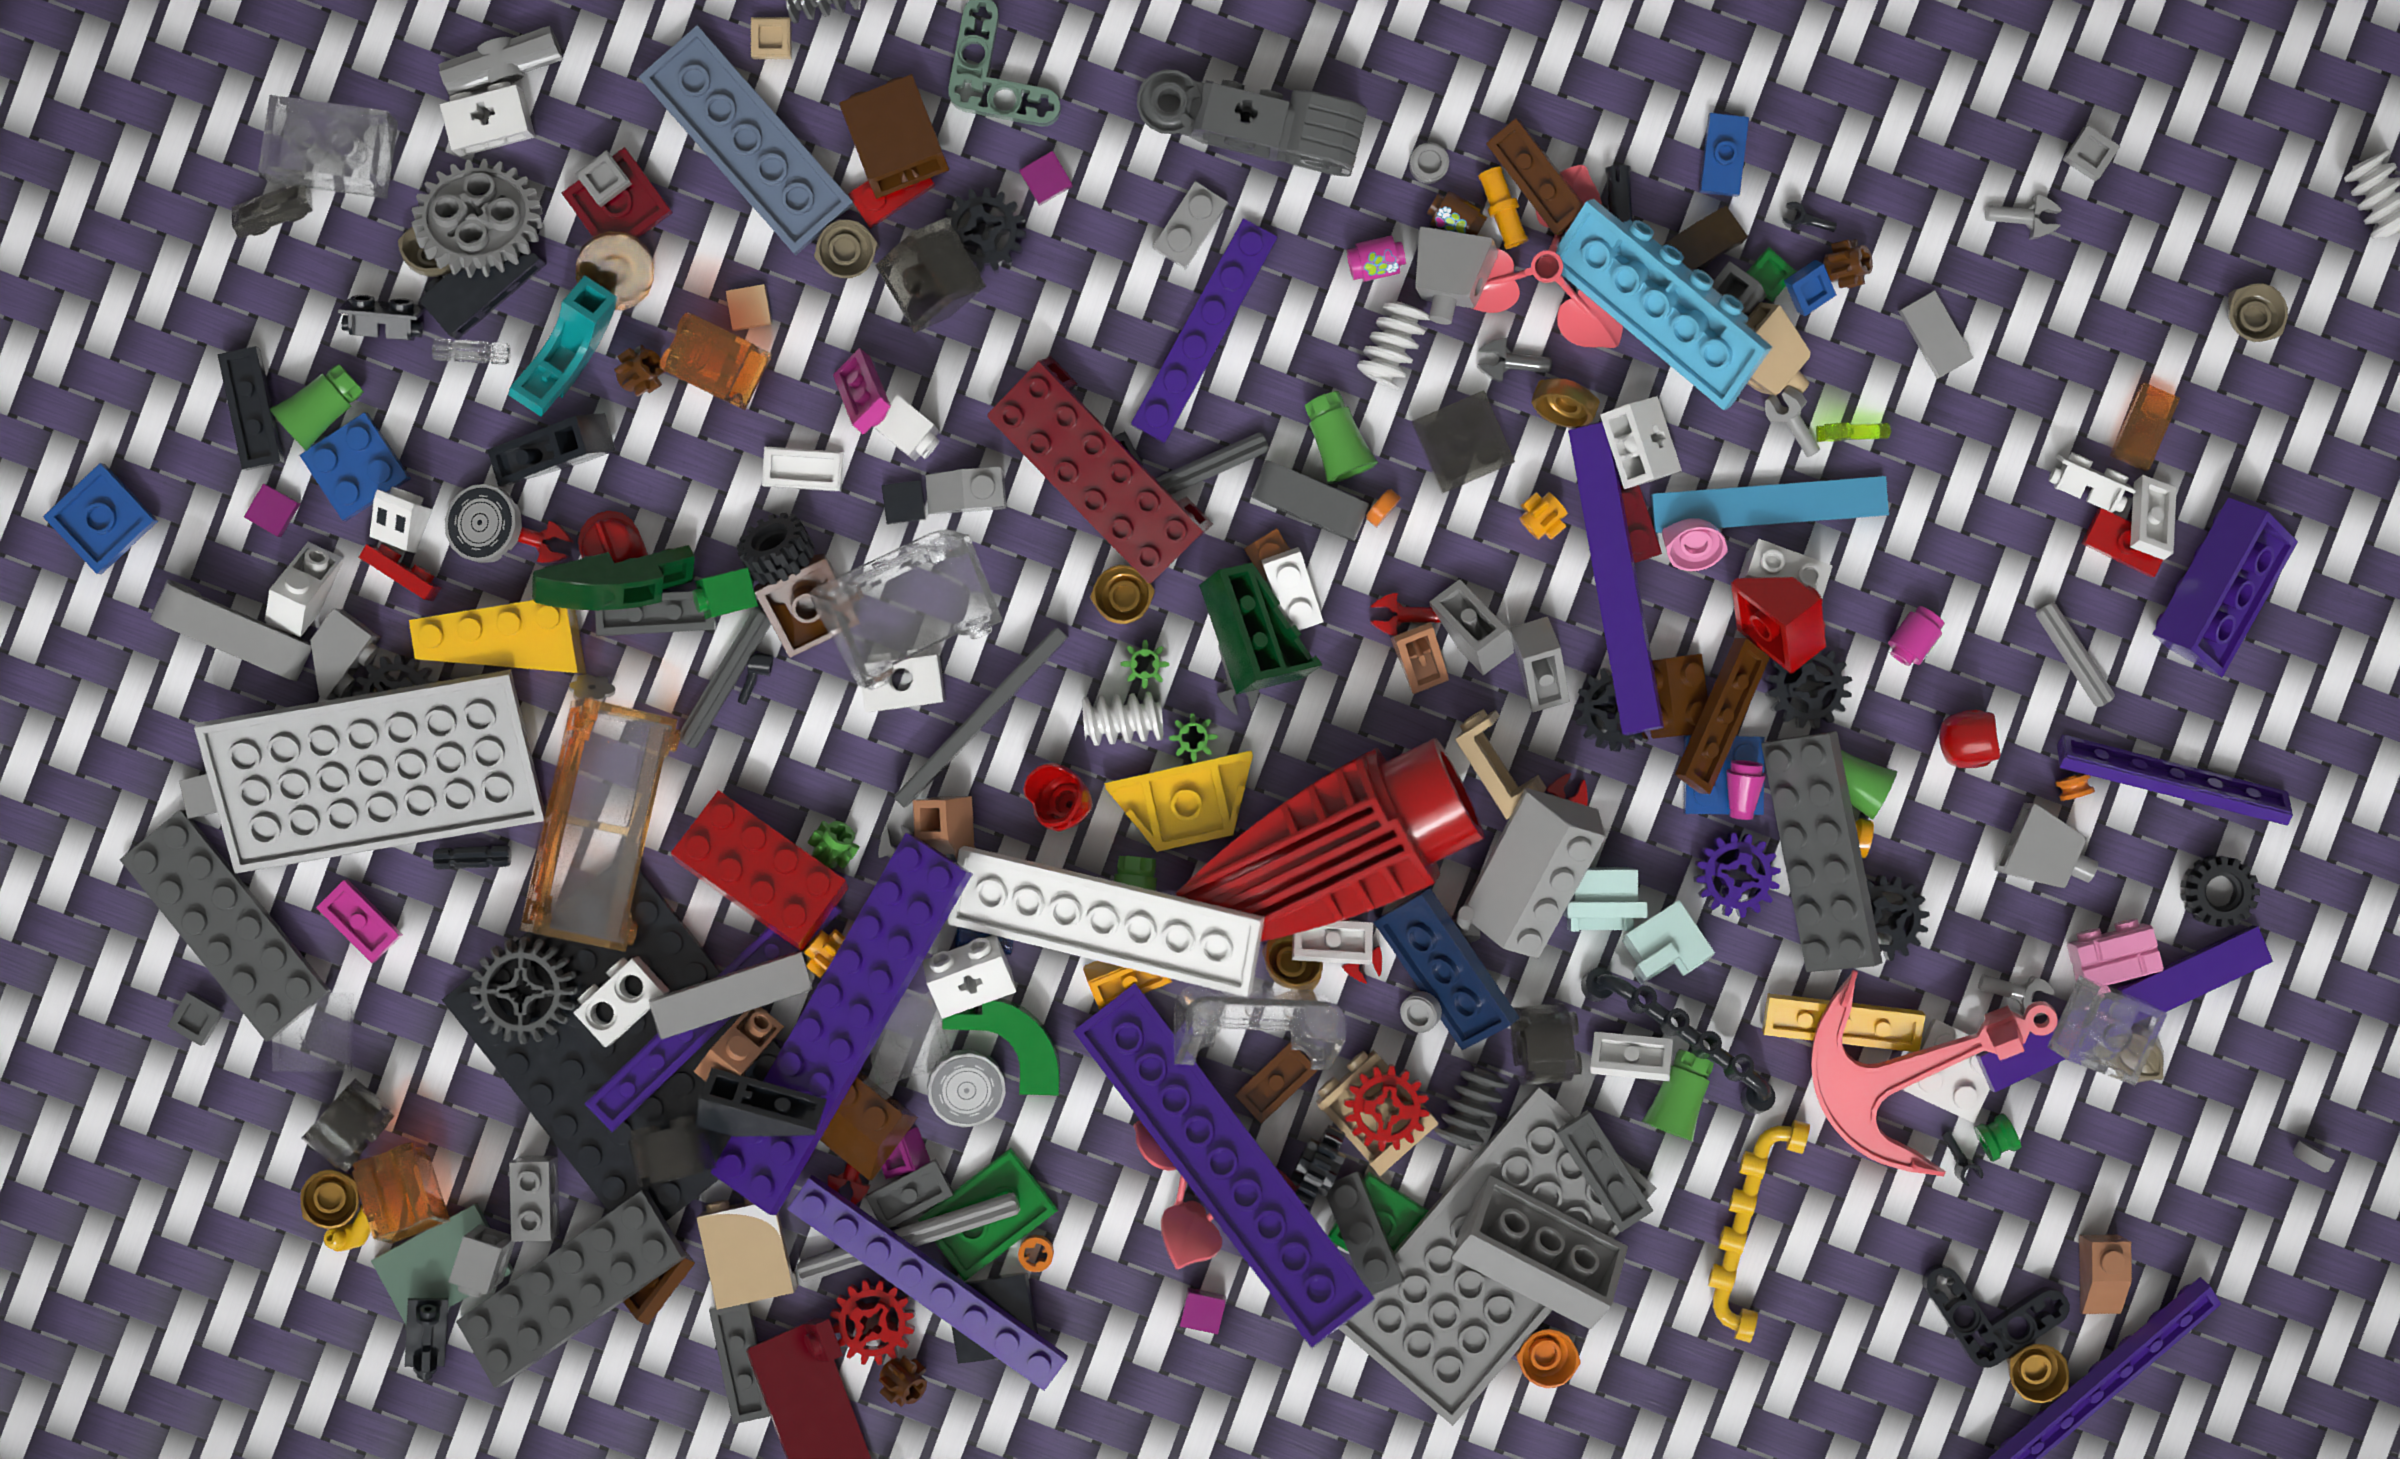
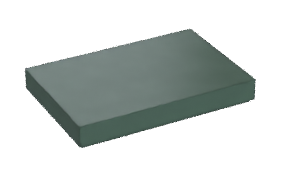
M477 1203L371 1260L405 1325H407L408 1298H448L449 1308L470 1296L457 1290L459 1285L450 1283L449 1278L463 1236L479 1225L490 1228ZM510 1262L504 1277L514 1272Z

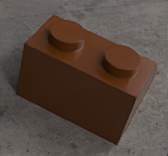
M859 1071L820 1141L868 1180L872 1181L918 1117Z

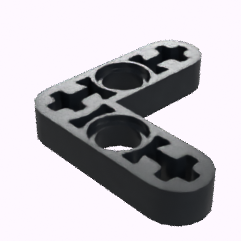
M1936 1264L1931 1266L1923 1276V1287L1928 1297L1966 1355L1976 1365L1983 1368H1991L2001 1363L2018 1350L2062 1323L2070 1311V1304L2063 1293L2052 1287H2043L1988 1321L1960 1276L1953 1269L1945 1265ZM1941 1274L1945 1278H1951L1947 1282V1287L1957 1298L1949 1300L1940 1289H1933L1937 1285V1280L1935 1279L1937 1275ZM2046 1297L2053 1301L2058 1299V1302L2054 1305L2056 1310L2054 1314L2051 1315L2044 1311L2035 1316L2041 1321L2039 1325H2036L2034 1318L2026 1312L2028 1308H2031L2035 1313L2044 1309L2045 1303L2043 1300ZM1962 1305L1971 1307L1973 1311L1972 1321L1966 1326H1957L1953 1320L1954 1311ZM2015 1317H2023L2027 1322L2025 1334L2018 1338L2011 1337L2007 1331L2009 1321ZM1977 1331L1979 1336L1988 1344L1993 1342V1345L1989 1347L1991 1352L1989 1357H1985L1982 1354L1976 1355L1980 1347L1970 1334Z

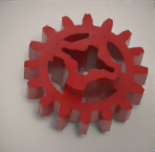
M1389 1064L1386 1073H1381L1378 1066L1374 1065L1373 1076L1369 1078L1366 1074L1360 1072L1358 1075L1362 1084L1360 1086L1349 1084L1348 1089L1354 1094V1098L1344 1099L1343 1102L1345 1106L1353 1109L1352 1112L1344 1116L1346 1122L1356 1121L1357 1123L1351 1130L1353 1136L1360 1135L1363 1132L1365 1134L1363 1144L1368 1147L1373 1140L1378 1141L1379 1151H1384L1386 1142H1392L1396 1151L1400 1150V1140L1403 1138L1411 1144L1415 1142L1411 1132L1413 1129L1423 1132L1425 1127L1418 1121L1419 1117H1428L1430 1113L1429 1110L1420 1107L1421 1103L1429 1100L1426 1093H1416L1422 1085L1420 1080L1417 1079L1409 1083V1070L1404 1069L1400 1075H1396L1393 1064ZM1381 1083V1089L1372 1096L1363 1097L1370 1087ZM1397 1084L1408 1091L1412 1103L1401 1101L1397 1095ZM1389 1091L1392 1105L1397 1108L1396 1111H1389L1384 1124L1382 1113L1376 1106L1384 1104ZM1360 1112L1372 1115L1376 1121V1131L1364 1123ZM1401 1119L1409 1120L1403 1128L1392 1133L1393 1125Z
M864 1278L862 1289L860 1290L853 1283L850 1284L847 1288L850 1297L848 1298L840 1294L836 1301L842 1309H832L830 1314L831 1317L839 1320L838 1323L832 1325L834 1333L841 1334V1337L838 1339L839 1346L847 1345L849 1347L846 1356L849 1359L856 1353L861 1354V1364L863 1365L866 1364L870 1356H874L877 1365H881L886 1353L894 1360L898 1356L896 1346L898 1345L906 1349L909 1345V1340L904 1334H913L915 1331V1326L907 1323V1320L914 1318L916 1314L915 1310L905 1309L910 1300L909 1295L899 1298L896 1295L899 1288L895 1285L890 1290L885 1289V1279L880 1278L876 1286H871L869 1278ZM869 1296L880 1297L878 1302L866 1304L862 1300L858 1301ZM892 1306L898 1315V1328L891 1321L889 1310ZM882 1308L883 1310L879 1316V1325H875L866 1334H863L868 1318L872 1317L873 1314H877L879 1309ZM848 1315L855 1322L856 1334L854 1337L848 1328ZM879 1339L886 1343L880 1346L866 1345L868 1341Z

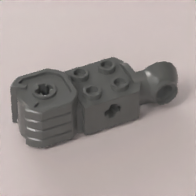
M1162 70L1153 73L1142 83L1137 94V108L1141 119L1149 128L1161 134L1177 133L1189 136L1202 144L1344 177H1349L1352 174L1368 111L1367 107L1354 101L1314 91L1295 90L1292 92L1289 102L1282 100L1283 95L1272 90L1261 89L1260 93L1257 94L1245 91L1243 84L1231 80H1222L1221 85L1209 80L1202 83L1193 81L1188 75L1178 70ZM1173 95L1179 99L1181 104L1176 111L1169 113L1159 108V100L1163 96ZM1243 114L1251 116L1249 123L1240 122Z

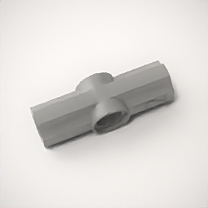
M547 26L512 39L511 37H499L486 41L477 47V51L438 65L443 84L449 96L462 92H473L500 82H510L512 84L522 79L524 73L561 61L563 58L553 29Z

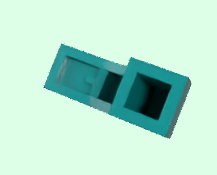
M584 275L562 301L560 314L550 337L534 360L510 386L508 395L542 417L558 397L563 398L591 359L608 328L618 297Z

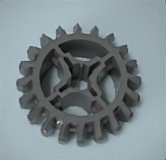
M527 936L520 938L519 947H517L512 938L505 940V952L498 945L490 949L494 960L486 956L480 958L479 963L487 971L476 970L472 974L474 979L482 982V985L470 987V993L474 995L481 994L482 999L472 1003V1008H485L487 1013L480 1016L479 1022L483 1024L492 1019L494 1024L490 1028L491 1034L495 1035L503 1027L505 1028L504 1041H512L516 1032H518L520 1044L528 1043L530 1032L536 1042L544 1040V1029L551 1035L558 1032V1027L554 1020L562 1024H566L570 1020L568 1015L562 1011V1008L566 1010L576 1008L577 1004L572 1000L566 999L567 995H574L579 992L578 987L567 986V981L577 977L575 971L564 974L562 967L568 965L570 960L568 957H564L557 962L554 960L559 951L557 946H552L546 953H543L545 947V940L543 939L536 940L532 949L530 939ZM518 958V968H515L512 981L510 983L495 984L502 967L510 960ZM531 960L539 963L547 970L553 984L542 982L536 977ZM526 981L528 982L526 986L530 985L532 990L542 991L535 992L522 999L523 994L518 995L517 990L509 989L515 988ZM496 996L497 998H506L511 1001L514 1006V1015H518V1020L510 1017L501 1009ZM554 996L548 1012L540 1020L530 1022L536 1000L538 998Z

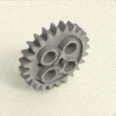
M487 159L482 160L479 168H474L472 162L466 160L465 170L460 171L456 165L451 164V175L446 176L439 171L436 173L439 180L437 185L427 181L424 183L428 194L416 195L419 206L412 208L415 218L412 221V226L419 247L424 249L428 260L435 258L438 268L442 269L449 264L452 274L456 275L464 267L469 278H472L476 268H481L484 276L488 277L491 266H496L500 272H505L504 261L509 260L513 264H519L516 253L519 251L524 254H530L531 251L527 241L538 242L539 238L536 229L543 227L540 217L543 214L536 189L530 187L528 178L525 176L519 179L515 167L505 173L503 163L500 161L493 169H490ZM505 218H510V219H508V220H506V221H500V220L505 219ZM473 240H478V241L475 242V243H469V242H471V241H473Z

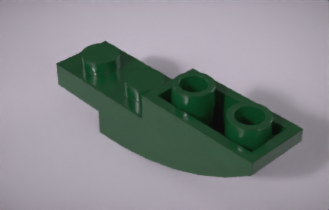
M686 545L674 549H665L661 552L638 558H629L618 563H614L609 552L595 556H586L579 560L559 565H550L533 571L532 598L535 603L552 607L594 611L620 610L661 603L663 589L693 581L695 555L690 546Z

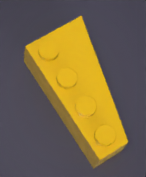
M534 600L409 620L415 659L586 674L577 614L574 609L552 607L535 603Z

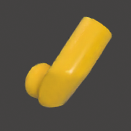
M361 1205L353 1223L328 1229L325 1232L324 1244L337 1252L363 1246L380 1212L373 1207Z

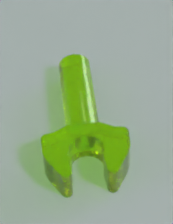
M1832 423L1816 426L1817 442L1888 439L1891 434L1889 423Z

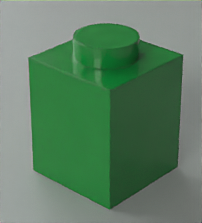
M748 568L695 581L697 589L692 591L694 604L698 613H704L705 619L758 606Z

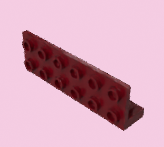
M1051 356L1038 361L987 414V417L1110 545L1141 574L1140 576L1147 583H1152L1196 539L1202 536L1213 523L1187 496L1177 502L1071 392L1077 385L1074 379Z
M814 1318L747 1348L746 1353L786 1459H871L834 1359L843 1356L829 1319Z

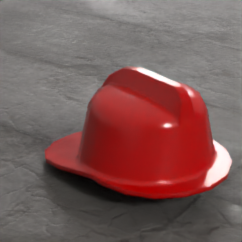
M615 511L599 512L590 517L580 530L578 545L582 558L609 552L614 563H618L629 558L648 555L638 528L632 519L623 513Z

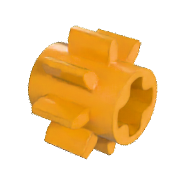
M1535 492L1521 504V507L1526 512L1519 517V520L1537 540L1545 534L1551 540L1567 527L1561 520L1568 512L1550 492L1542 498Z
M836 929L830 935L820 930L803 950V953L809 957L805 963L806 968L820 978L827 971L846 937Z

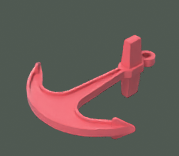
M1852 970L1850 976L1831 998L1819 1019L1814 1034L1811 1067L1814 1088L1820 1106L1837 1133L1854 1149L1868 1158L1904 1171L1944 1177L1946 1173L1944 1169L1932 1163L1915 1149L1883 1133L1876 1121L1877 1110L1881 1102L1891 1094L1982 1051L1997 1054L1999 1060L2024 1052V1044L2029 1032L2040 1036L2053 1032L2058 1022L2057 1014L2052 1005L2043 1001L2030 1004L2026 1008L2024 1016L2011 1011L2008 1006L1984 1014V1022L1975 1034L1884 1062L1865 1064L1849 1056L1842 1045V1036L1852 1008L1855 980L1858 975V971ZM2038 1013L2048 1015V1019L2042 1024L2035 1023L2033 1020Z

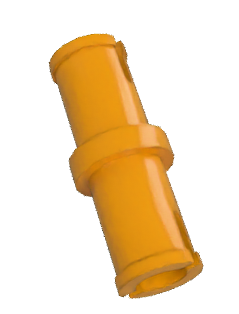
M1499 166L1480 173L1478 177L1481 180L1490 205L1487 210L1489 216L1495 218L1504 241L1505 249H1510L1524 244L1529 239L1525 234L1517 212L1519 207L1517 198H1512L1502 173V167Z

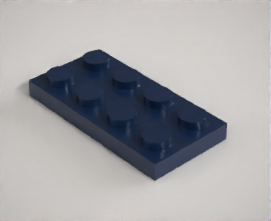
M1431 888L1386 912L1373 922L1420 991L1428 992L1438 1000L1442 1010L1440 1020L1461 1050L1513 1025L1520 1018Z

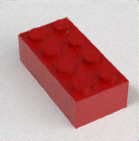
M719 790L671 851V855L676 863L800 951H803L849 889L845 879Z

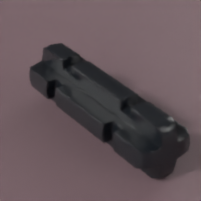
M505 845L492 846V849H489L488 846L457 847L454 850L452 848H437L433 851L432 858L434 868L439 870L452 869L453 866L456 869L487 868L491 864L493 867H506L511 864L512 857L510 847Z

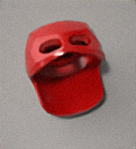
M1966 710L1950 715L1941 723L1939 742L1942 754L1948 764L1957 768H1980L2000 758L1996 720L1993 713L1981 710Z
M1045 763L1040 765L1027 776L1024 783V795L1033 804L1035 818L1048 829L1058 832L1070 829L1078 825L1093 807L1090 791L1084 781L1071 769L1061 764Z

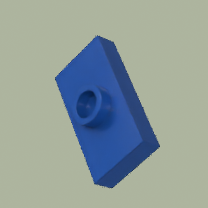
M1710 113L1708 115L1699 193L1733 197L1740 195L1749 117Z

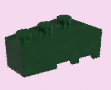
M1253 563L1219 569L1199 585L1236 695L1301 680L1323 666L1316 655L1314 657L1311 656L1300 640L1299 636L1302 634L1296 625L1291 626L1277 607L1281 603Z

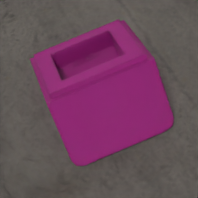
M918 1127L909 1129L882 1166L885 1179L915 1171L930 1162Z
M1188 1287L1180 1327L1218 1334L1225 1308L1226 1295Z

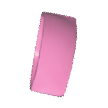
M1690 518L1674 523L1662 530L1669 561L1680 570L1699 571L1707 569L1721 560L1728 552L1725 536L1715 525L1708 521Z

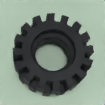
M781 513L779 518H777L776 514L769 515V520L764 522L763 518L758 520L757 524L759 526L756 528L750 526L746 530L749 535H742L739 539L741 544H737L738 555L745 567L748 568L752 579L755 582L758 580L760 584L764 585L767 581H769L770 585L777 584L778 578H781L783 582L789 580L788 575L792 572L795 576L801 572L799 567H807L810 563L808 558H813V549L815 548L801 520L796 515L791 514L788 516L787 513Z
M2208 856L2205 857V860L2194 862L2195 867L2193 869L2188 868L2184 873L2188 878L2186 881L2181 880L2180 887L2185 888V894H2180L2181 901L2187 902V906L2184 908L2188 913L2194 914L2193 918L2199 922L2217 927L2236 926L2241 924V919H2248L2252 915L2248 912L2250 908L2256 909L2258 902L2254 901L2255 895L2260 896V889L2254 887V883L2258 882L2257 877L2249 873L2252 869L2248 865L2241 864V861L2236 858ZM2224 876L2233 885V897L2226 905L2217 907L2208 900L2206 888L2213 878Z

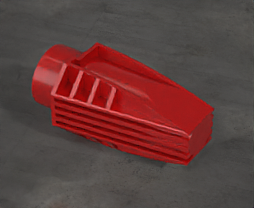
M1436 738L1389 761H1386L1377 747L1315 781L1268 813L1200 869L1176 893V896L1265 917L1261 941L1276 939L1351 918L1434 884L1441 874L1436 861L1484 839V831L1457 770Z

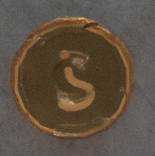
M605 232L592 237L582 246L576 259V281L578 284L585 275L618 297L615 310H625L636 306L648 295L654 281V262L648 248L638 238L624 232Z

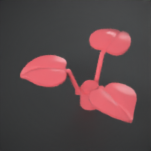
M1576 165L1560 172L1584 204L1586 201L1594 198L1602 205L1600 194L1584 165ZM1536 211L1537 220L1539 221V223L1549 228V226L1546 224V222L1543 220L1540 214ZM1562 234L1559 236L1554 235L1549 251L1539 252L1533 258L1530 268L1515 273L1513 259L1505 251L1498 249L1497 259L1479 301L1472 309L1487 313H1498L1511 308L1520 297V290L1515 280L1534 275L1542 283L1556 281L1571 298L1560 306L1557 314L1560 332L1568 341L1582 347L1616 348L1619 345L1623 326L1582 291L1579 290L1576 293L1561 277L1563 262L1556 251Z
M1139 1120L1134 1123L1136 1143L1143 1157L1150 1164L1162 1170H1176L1142 1122ZM1277 1169L1294 1191L1296 1188L1295 1184L1286 1174ZM1180 1176L1175 1203L1173 1206L1168 1207L1161 1216V1230L1165 1246L1177 1270L1189 1264L1214 1257L1222 1247V1237L1216 1226L1211 1222L1214 1219L1210 1213L1206 1214L1205 1208L1196 1201L1184 1202L1187 1182L1182 1176Z

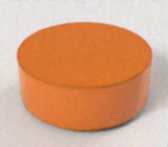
M1388 489L1369 510L1366 519L1377 528L1395 508L1401 497L1392 489Z

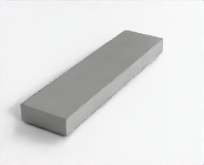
M796 951L650 999L648 1002L659 1038L662 1040L812 990V985L802 952Z

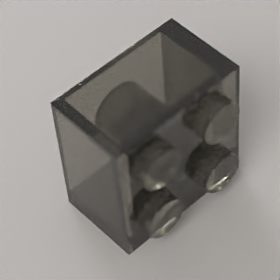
M947 218L912 231L875 265L914 333L950 318L986 287L978 268L973 264L961 243L959 235L954 231Z

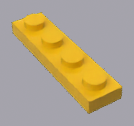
M1767 993L1762 1032L1768 1036L1813 1041L1819 1019L1830 1000ZM1852 1003L1842 1036V1044L1908 1052L1920 1051L1926 1015L1920 1010Z

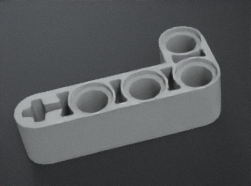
M169 579L165 583L150 618L166 628L293 681L298 680L312 650L311 643L205 598L201 596L200 592Z

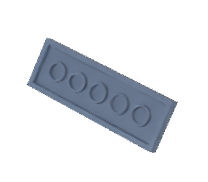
M695 26L639 76V79L795 256L816 239L823 229L834 223L854 205L853 201L698 26Z

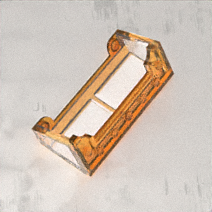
M588 698L571 701L519 928L520 931L626 952L627 944L632 945L634 943L638 924L632 921L630 908L663 760L668 756L669 752H676L679 744L681 731L676 729L678 719Z

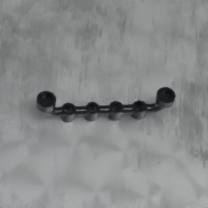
M1595 968L1583 977L1581 990L1589 1000L1600 1002L1611 996L1613 992L1617 993L1627 1000V1005L1632 1012L1637 1014L1646 1013L1659 1023L1660 1030L1665 1035H1677L1690 1044L1692 1052L1696 1057L1711 1059L1723 1068L1724 1074L1729 1080L1734 1082L1741 1080L1746 1086L1741 1091L1740 1100L1742 1106L1748 1112L1761 1114L1774 1105L1775 1091L1761 1075L1754 1071V1062L1750 1056L1746 1054L1731 1055L1721 1048L1722 1040L1716 1032L1706 1031L1701 1034L1689 1025L1690 1019L1686 1011L1680 1008L1669 1011L1657 1003V994L1652 987L1644 985L1636 988L1626 980L1612 975L1611 972L1604 968ZM1639 995L1644 997L1646 1004L1640 1002ZM1671 1017L1677 1021L1678 1027L1672 1024ZM1703 1040L1708 1042L1710 1050L1705 1048ZM1736 1063L1741 1066L1742 1073L1737 1070Z

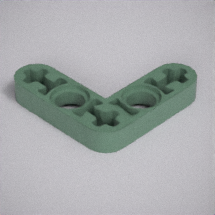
M969 0L963 10L949 82V97L952 104L963 112L1040 127L1054 124L1061 114V104L1058 96L1053 91L1047 88L988 77L998 30L999 12L992 0ZM980 7H986L987 14L992 16L991 20L985 19L983 21L981 30L982 35H989L988 40L978 35L966 36L968 30L975 34L977 24L975 17L971 16V13L978 12ZM971 44H978L985 50L984 59L976 65H971L963 59L964 49ZM965 83H971L974 92L984 94V86H991L987 94L988 107H982V98L970 96L968 102H962L961 96L956 93V90L963 89ZM1001 90L1012 91L1016 96V103L1009 110H1000L994 105V97ZM1022 93L1029 94L1027 101L1034 104H1040L1042 98H1048L1049 106L1054 107L1053 112L1047 111L1045 117H1039L1037 109L1026 106V115L1019 114L1023 105Z

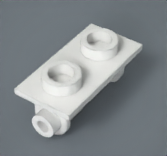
M2071 452L2069 458L2057 454L2056 458L2063 465L2061 469L2055 467L2048 479L2049 482L2054 483L2055 489L2062 490L2078 498H2081L2086 486L2092 487L2086 501L2111 513L2115 510L2122 512L2127 503V498L2123 497L2125 490L2133 494L2136 492L2133 487L2127 484L2128 476L2110 468H2107L2103 474L2090 468L2093 461Z

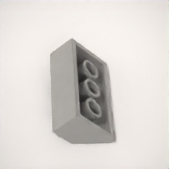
M1525 788L1463 905L1469 906L1474 910L1472 924L1501 948L1539 959L1606 837L1598 809Z
M1489 1175L1460 1229L1451 1258L1591 1330L1612 1306L1628 1246Z

